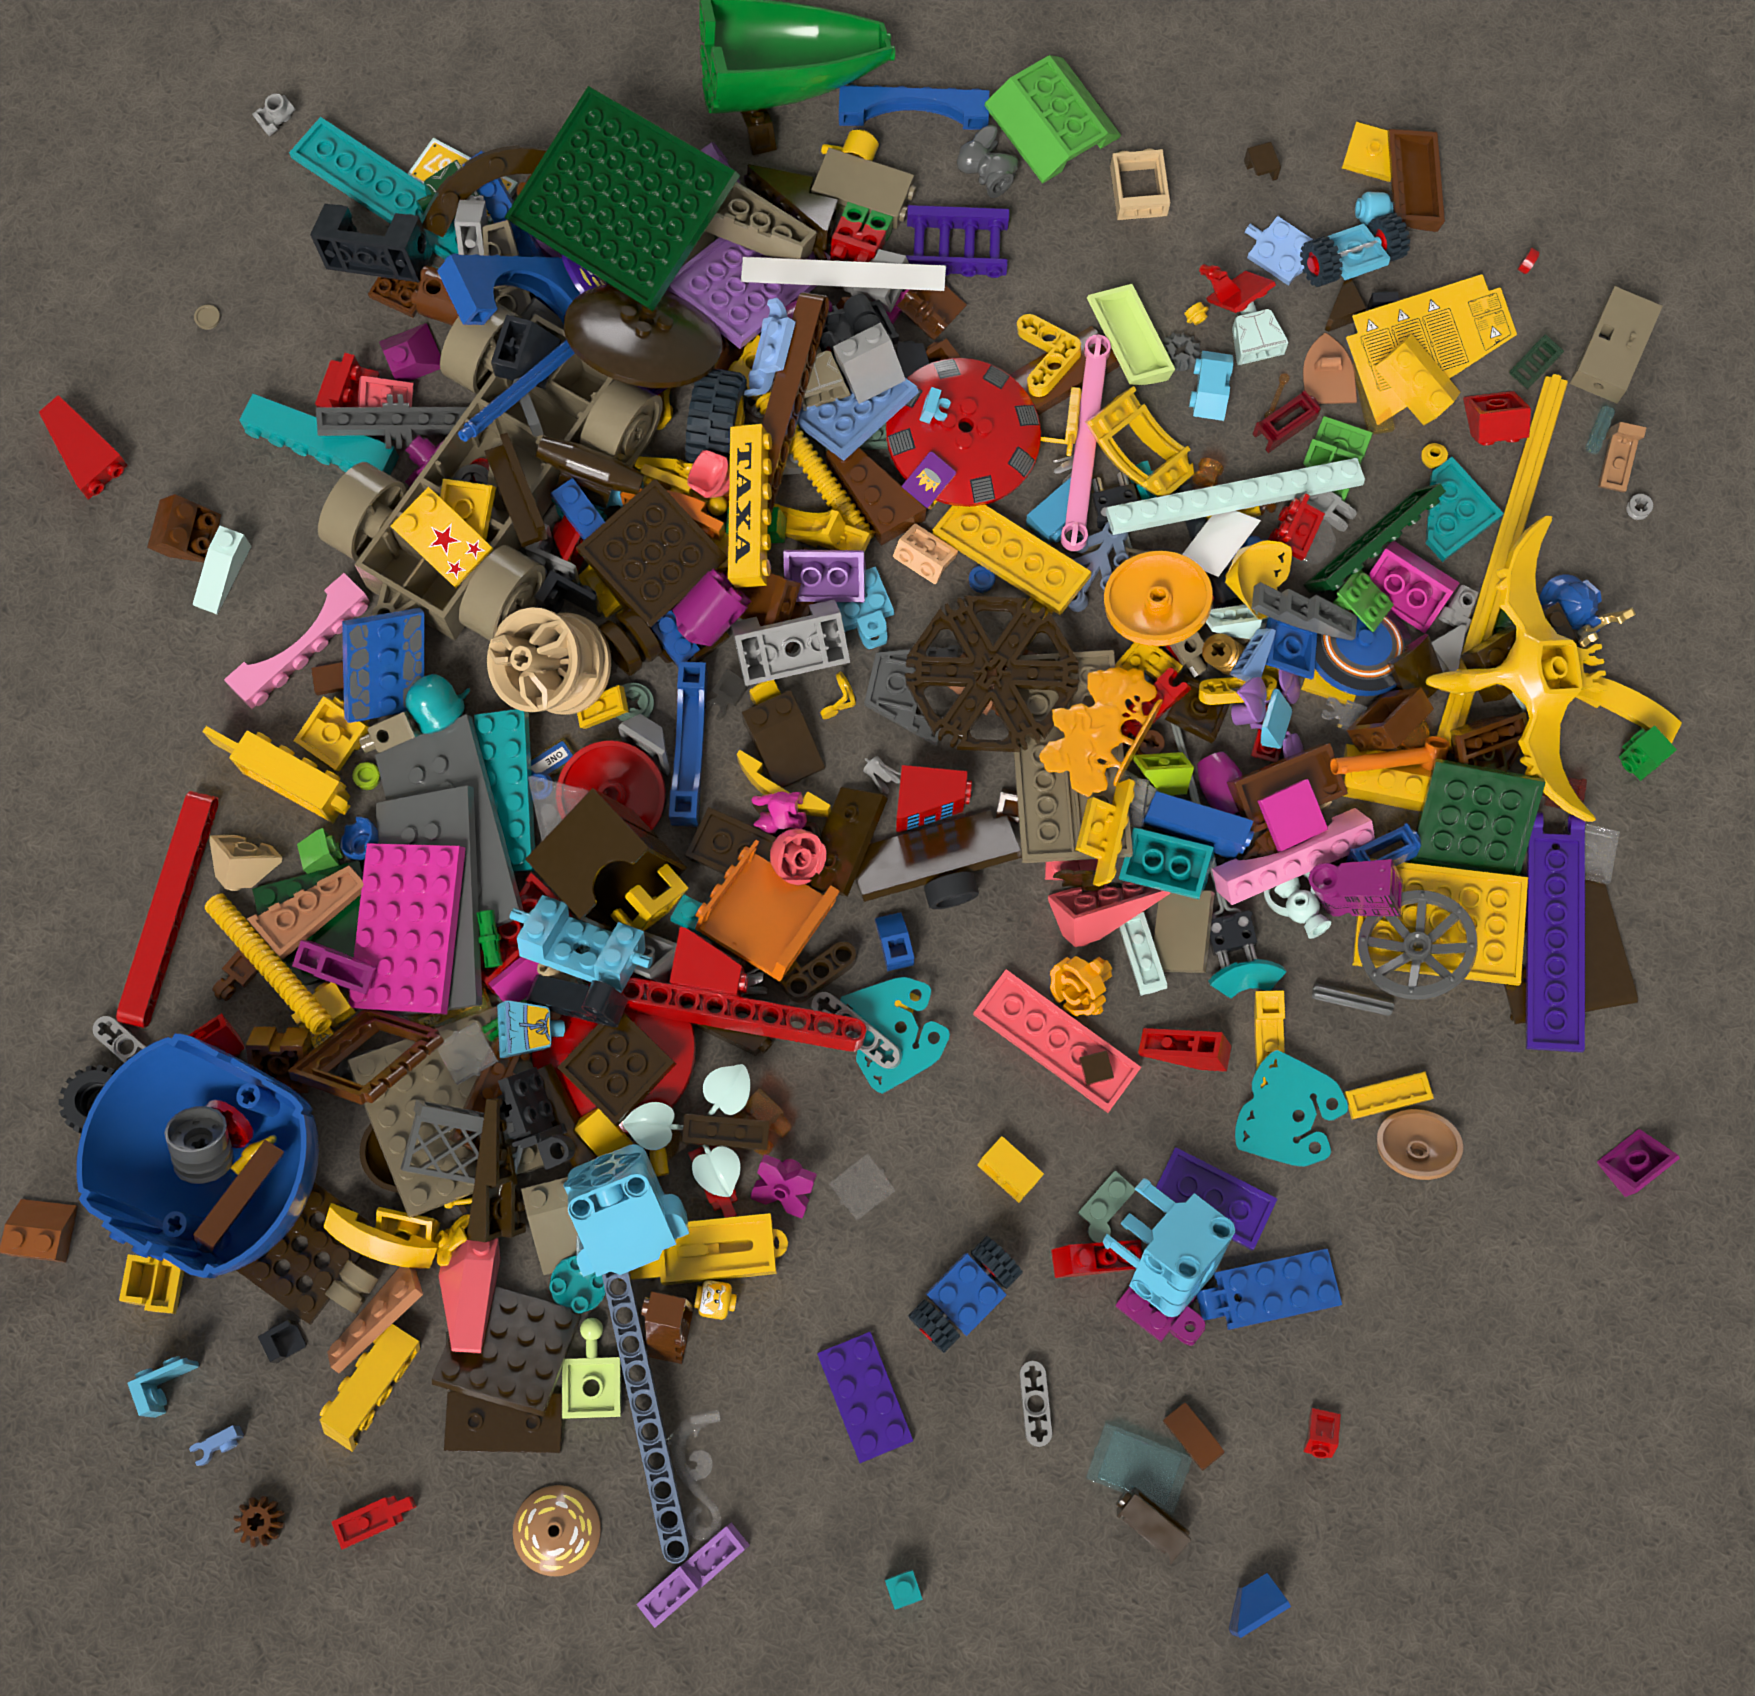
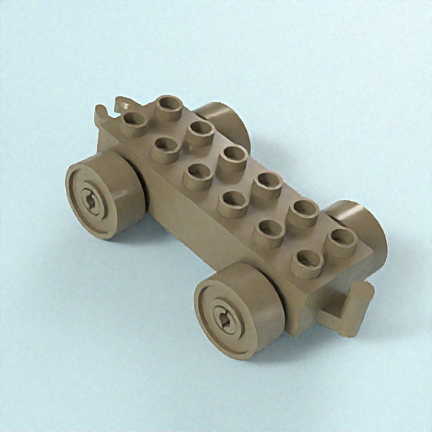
M496 302L495 304L498 309L484 325H463L458 316L447 335L440 358L441 372L447 378L477 395L409 490L406 492L405 485L370 463H358L350 468L336 483L323 506L318 523L319 538L326 544L357 561L354 565L367 589L379 595L378 604L373 609L372 616L421 608L424 611V623L454 641L464 627L491 641L497 632V627L505 618L518 610L534 608L536 605L534 596L545 581L546 571L544 566L519 552L521 544L506 506H504V509L492 506L485 541L493 550L456 588L405 541L391 525L428 487L440 497L443 479L453 480L457 471L462 467L470 465L472 461L478 458L487 459L484 451L491 449L493 439L500 438V435L504 433L509 435L542 517L552 504L550 494L556 490L561 473L560 470L536 457L542 436L578 443L615 457L633 467L655 433L663 406L662 398L645 387L612 379L591 368L574 354L551 373L546 389L534 387L528 392L538 416L543 435L537 437L532 435L519 400L476 437H471L468 441L464 442L458 435V432L464 428V424L508 389L514 382L495 376L491 360L506 315L522 317ZM536 314L531 319V321L559 338L561 344L567 340L564 330Z

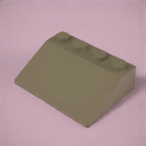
M568 1177L521 1189L527 1218L544 1276L552 1274L556 1266L564 1259L577 1255L576 1239L578 1233L568 1213V1195L563 1186Z

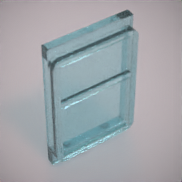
M1105 1423L1097 1447L1094 1449V1456L1086 1479L1124 1493L1126 1490L1130 1493L1136 1487L1163 1510L1174 1513L1186 1475L1189 1473L1192 1458L1184 1453Z

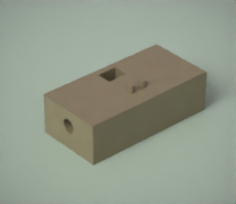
M1614 286L1603 305L1569 384L1618 404L1629 386L1663 306Z

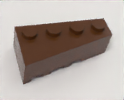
M859 447L844 461L830 450L826 451L827 465L847 492L848 497L851 498L852 503H855L856 509L860 510V515L865 517V522L870 524V530L875 531L874 536L881 546L908 531L915 523L919 525L925 521L926 508Z
M652 1291L650 1298L645 1297L641 1315L645 1317L647 1348L650 1358L682 1364L694 1312V1306L687 1299Z

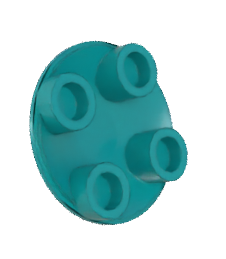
M577 1255L561 1261L551 1275L549 1288L553 1299L557 1304L572 1308L576 1313L592 1310L599 1305L606 1292L602 1275L597 1277L594 1272L583 1277L577 1264Z

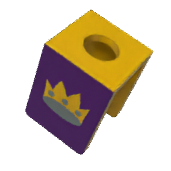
M929 452L901 487L927 509L931 510L938 502L936 498L954 478L956 471L935 453Z

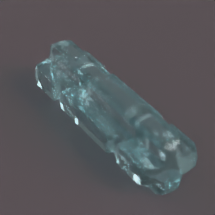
M1603 406L1599 411L1598 419L1594 424L1590 439L1585 447L1587 452L1598 454L1610 427L1611 419H1613L1615 414L1613 408Z

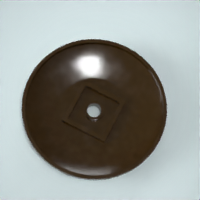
M609 284L601 285L578 295L571 302L565 314L564 333L568 344L575 354L596 371L627 384L649 388H672L688 385L707 376L716 367L720 359L722 338L716 324L692 304L667 290L655 309L651 311Z

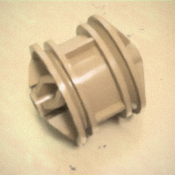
M525 608L509 615L497 627V632L494 638L491 639L488 648L487 668L490 681L496 693L511 707L526 712L546 710L554 714L570 715L589 708L602 695L611 672V654L604 634L588 618L574 613L556 614L542 608Z

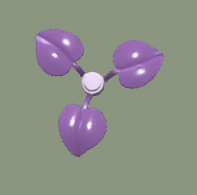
M1279 669L1281 693L1286 697L1289 704H1294L1297 702L1301 690L1299 676ZM1254 677L1249 679L1237 691V694L1244 703L1234 704L1231 715L1235 725L1250 724L1251 729H1262V724L1258 722L1264 720L1266 715L1265 706L1270 700L1266 701L1267 692L1263 680L1260 677ZM1289 731L1286 732L1285 739L1283 740L1285 758L1304 751L1302 742L1296 733L1290 734Z

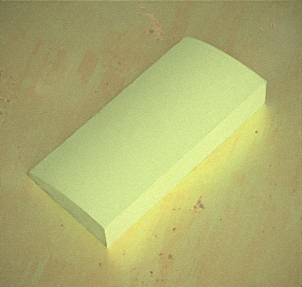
M1133 284L1088 295L1087 299L1106 338L1110 341L1111 348L1129 384L1147 385L1169 380L1175 368Z

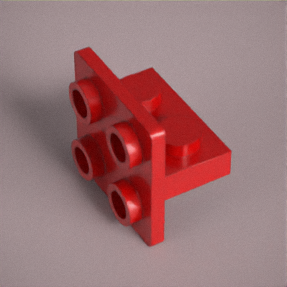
M344 353L342 362L331 360L315 402L316 407H358L360 377L379 378V372L359 366L353 354Z
M1306 493L1298 499L1294 498L1289 507L1284 506L1278 516L1280 524L1278 528L1273 529L1268 538V541L1282 542L1290 546L1292 556L1301 561L1306 558L1325 515L1322 511L1307 504L1310 495Z

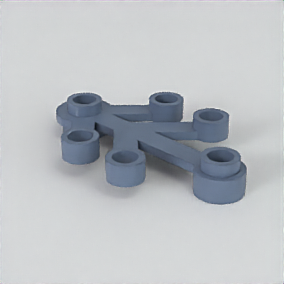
M1108 522L1104 526L1103 531L1088 536L1083 549L1076 551L1077 553H1084L1089 547L1102 543L1098 550L1073 559L1083 567L1088 566L1087 569L1091 571V577L1077 594V599L1071 601L1068 605L1072 611L1080 612L1087 607L1088 597L1085 593L1099 569L1102 574L1100 586L1105 591L1106 583L1113 573L1108 556L1113 546L1116 552L1114 558V565L1116 567L1119 566L1121 560L1129 559L1124 545L1128 532L1113 535ZM1077 535L1076 543H1079L1083 540V535Z

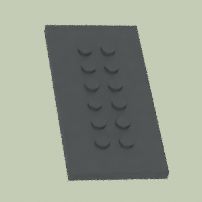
M466 714L457 718L455 723L442 731L433 734H421L416 738L376 754L375 757L386 801L467 785L474 787L479 912L494 910L496 928L514 921L510 919L512 909L524 910L472 717Z
M467 785L376 803L378 844L465 847L448 1010L482 1006L481 957L478 941L480 932L476 914L479 912L474 787ZM383 1010L384 1013L400 1018L428 1014Z

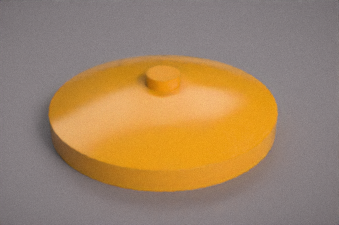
M1169 551L1145 552L1129 558L1113 571L1104 591L1105 612L1113 628L1123 637L1135 643L1148 646L1171 645L1191 637L1207 621L1213 602L1211 582L1203 568L1192 559Z

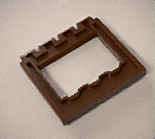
M363 1009L291 1067L288 1073L293 1081L361 1105L365 1102L373 1103L387 1091V1087L391 1088L407 1074V1071L414 1069L427 1055H430L440 1047L444 1040L437 1029L378 1010ZM379 1030L416 1042L366 1085H361L328 1073L371 1036L378 1033Z

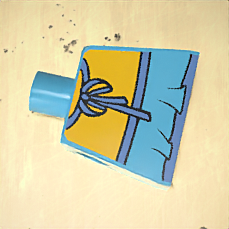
M504 1001L497 1005L500 1058L547 1049L551 1047V1037L564 1036V1021L550 1020V1010L546 1006L515 1001Z

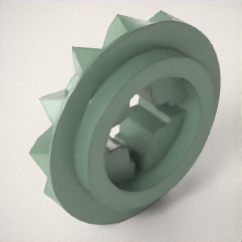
M639 683L622 685L625 690L626 699L635 701L639 698L637 704L640 710L631 708L629 712L617 716V719L624 722L638 714L649 718L654 709V699L650 690Z

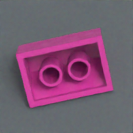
M1392 541L1387 546L1368 575L1371 581L1394 604L1390 611L1424 634L1460 584L1395 541Z

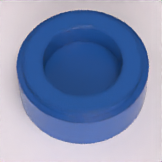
M981 565L971 570L969 585L974 591L985 593L993 588L995 583L994 573Z

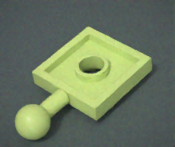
M587 1318L580 1327L581 1335L586 1339V1358L565 1359L562 1367V1418L621 1417L620 1357L598 1358L597 1339L603 1333V1325L596 1318ZM594 1379L598 1381L600 1390L597 1395L590 1397L585 1394L584 1385L588 1380Z

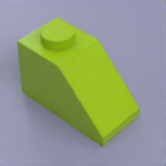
M1183 752L1134 755L1133 760L1160 793L1170 796L1187 794L1194 766Z

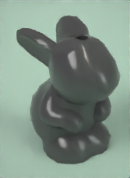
M993 125L981 128L972 141L961 146L956 164L960 172L966 174L978 173L980 175L978 182L981 185L986 184L987 195L990 198H997L1011 186L1018 168V159L1015 156L1004 153H991L998 146V141L995 140L997 127Z

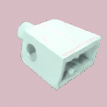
M1251 302L1245 310L1240 311L1241 315L1235 318L1232 327L1238 365L1285 354L1288 341L1271 310L1256 311L1254 302Z

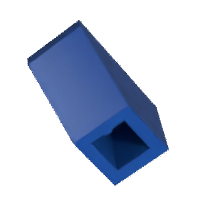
M902 913L875 918L887 972L914 966V954Z

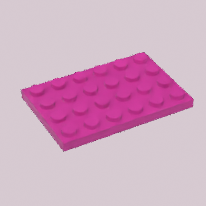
M367 843L354 958L375 967L376 970L368 994L365 995L350 989L349 1004L352 1008L447 1014L465 847Z

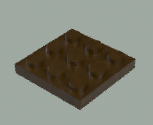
M623 1013L618 1027L598 1024L557 1068L614 1125L619 1126L671 1071L676 1063L637 1024Z

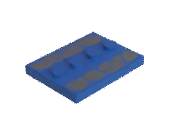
M414 608L342 621L344 719L348 723L407 711L405 703L407 692L415 681L424 677V611L421 608Z

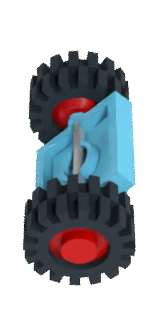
M1389 213L1372 219L1368 224L1370 229L1365 224H1361L1326 237L1322 236L1305 242L1304 246L1301 247L1300 257L1303 260L1300 263L1304 265L1302 270L1304 274L1307 273L1306 279L1308 281L1311 280L1310 284L1312 286L1321 287L1339 280L1340 275L1344 280L1387 266L1389 262L1404 258L1410 249L1407 245L1410 244V239L1407 238L1409 231H1405V222L1401 223L1402 218L1400 216L1397 217L1396 213Z

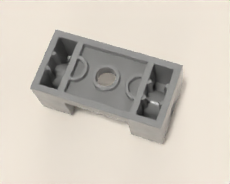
M835 599L809 605L810 616L760 627L757 617L735 621L731 627L745 686L850 663L841 612ZM789 642H797L800 647L795 653H787L785 651L786 645Z

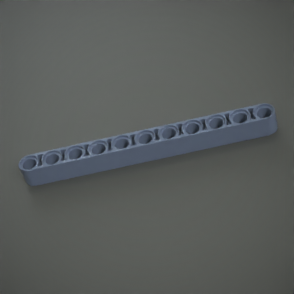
M630 1271L622 1275L608 1272L603 1274L602 1278L664 1558L668 1562L680 1563L687 1557L690 1543ZM616 1278L623 1279L627 1284V1289L622 1295L615 1294L611 1289V1284ZM621 1307H628L632 1310L633 1318L630 1323L624 1324L619 1321L617 1313ZM627 1336H635L638 1339L639 1348L637 1351L629 1352L625 1349L624 1340ZM633 1365L644 1367L646 1375L643 1380L636 1381L631 1378L630 1369ZM647 1394L651 1397L652 1405L649 1409L643 1410L637 1406L636 1399L638 1395ZM646 1423L655 1424L658 1427L657 1437L653 1439L645 1437L642 1431L643 1426ZM653 1452L661 1453L665 1458L664 1465L659 1468L653 1467L649 1462V1455ZM661 1481H665L671 1486V1493L666 1497L659 1496L655 1491L656 1484ZM666 1511H672L677 1515L678 1522L673 1526H667L662 1521V1514ZM680 1541L684 1546V1552L680 1555L671 1554L668 1550L670 1542Z

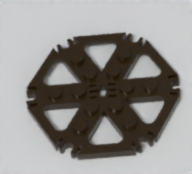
M964 596V601L961 598H957L959 609L952 610L947 603L945 604L946 615L942 612L941 608L938 610L907 655L906 667L914 668L916 671L914 673H905L906 686L934 737L940 729L938 740L941 741L947 734L952 735L953 739L950 741V747L952 748L957 745V750L1020 752L1021 748L1027 750L1028 745L1025 740L1029 737L1033 738L1038 745L1040 744L1039 733L1043 736L1044 740L1054 727L1052 709H1066L1078 691L1079 680L1071 679L1069 675L1072 673L1079 674V662L1050 612L1043 619L1045 615L1044 607L1038 613L1031 612L1033 607L1032 600L1027 602L1025 608H1022L1027 598ZM980 611H1006L1013 616L994 646L976 617ZM949 629L953 632L967 658L929 657L926 655V651L941 630ZM1041 632L1049 636L1060 655L1059 661L1019 660L1034 636ZM997 666L998 677L992 676L987 680L986 670L992 671ZM928 686L965 687L945 717L935 715L924 695V690ZM1018 689L1053 690L1058 694L1059 698L1047 717L1042 721H1036ZM990 701L1008 730L1009 734L1003 740L975 739L970 733Z

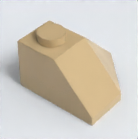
M238 835L210 836L209 841L215 877L225 889L238 891L241 888H252L282 862V856L271 845L261 843L258 848L256 845L246 842L245 837Z

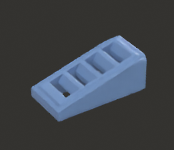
M1257 629L1239 657V660L1234 665L1230 675L1245 682L1254 677L1261 678L1276 630Z

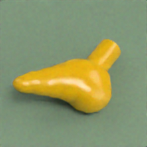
M271 1135L261 1141L248 1145L241 1153V1157L231 1166V1169L239 1175L264 1140L274 1144L277 1137Z

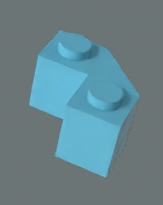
M1202 351L1201 359L1196 358L1193 374H1198V384L1196 392L1191 391L1189 407H1193V416L1224 421L1230 392L1229 381L1233 369V355Z

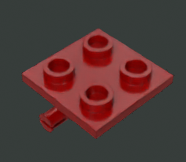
M1203 264L1199 268L1200 274L1206 276L1211 281L1215 291L1206 298L1207 301L1234 313L1245 310L1248 304L1257 298L1265 296L1270 289L1276 286L1275 281L1248 271H1244L1231 280L1227 272L1222 271L1216 265L1208 266Z

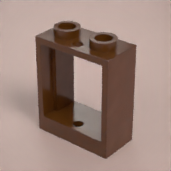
M1421 687L1387 691L1381 694L1346 731L1359 752L1394 749L1412 733L1434 708Z

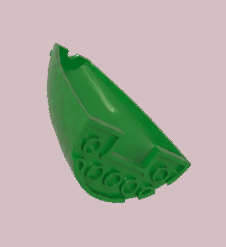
M769 0L699 1V30L701 42H704V45L700 44V65H702V87L708 113L746 112L795 104L829 93L863 77L883 64L895 60V46L891 45V34L887 33L883 22L830 9Z

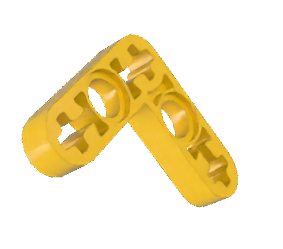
M1025 314L1017 321L1019 337L1048 352L1027 378L1029 393L1036 397H1042L1053 389L1080 358L1082 352L1081 342L1076 336L1035 315ZM1048 334L1056 337L1053 341H1044L1042 339ZM1051 363H1059L1061 364V367L1059 369L1052 370L1048 368V365H1050Z

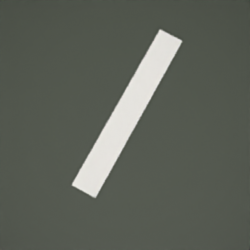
M743 257L741 282L944 291L946 266Z

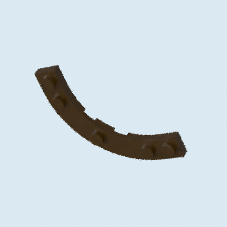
M520 145L507 146L484 152L466 161L465 165L452 176L449 175L435 192L421 218L424 229L444 237L456 215L459 200H466L481 186L500 177L515 174H532L548 149L542 147H520Z

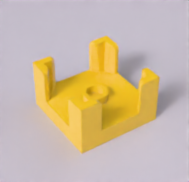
M665 864L658 870V873L669 884L670 889L659 897L651 898L640 885H636L625 896L639 913L635 920L632 922L620 908L614 910L610 916L616 923L620 922L645 931L672 910L688 890V887L670 866Z

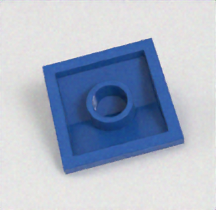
M1269 617L1265 629H1274L1276 634L1266 665L1304 678L1313 679L1317 633L1297 628Z

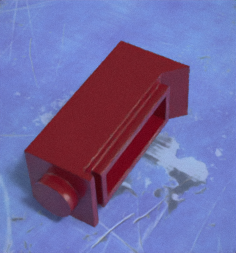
M1304 390L1300 395L1270 416L1257 422L1253 436L1256 438L1263 434L1268 440L1265 450L1270 453L1317 420L1321 410L1318 401ZM1299 407L1305 411L1304 414L1281 430L1277 431L1273 427V425Z

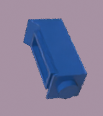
M1406 823L1403 827L1359 848L1350 849L1346 862L1371 861L1368 857L1369 855L1402 840L1405 845L1404 847L1377 859H1392L1394 865L1397 866L1417 856L1421 848V840L1417 832L1411 830Z

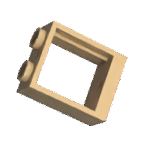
M1163 149L1113 153L1110 169L1117 220L1167 216L1170 198ZM1154 169L1158 195L1123 198L1120 172Z

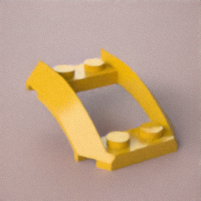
M1133 386L1113 398L1114 400L1084 422L1102 451L1123 474L1157 497L1170 495L1194 474L1193 463L1189 464L1187 455L1190 448L1188 446L1183 447L1161 428L1146 405H1140L1134 395L1136 389ZM1127 424L1130 425L1142 442L1166 460L1164 464L1149 476L1143 473L1125 456L1112 438Z

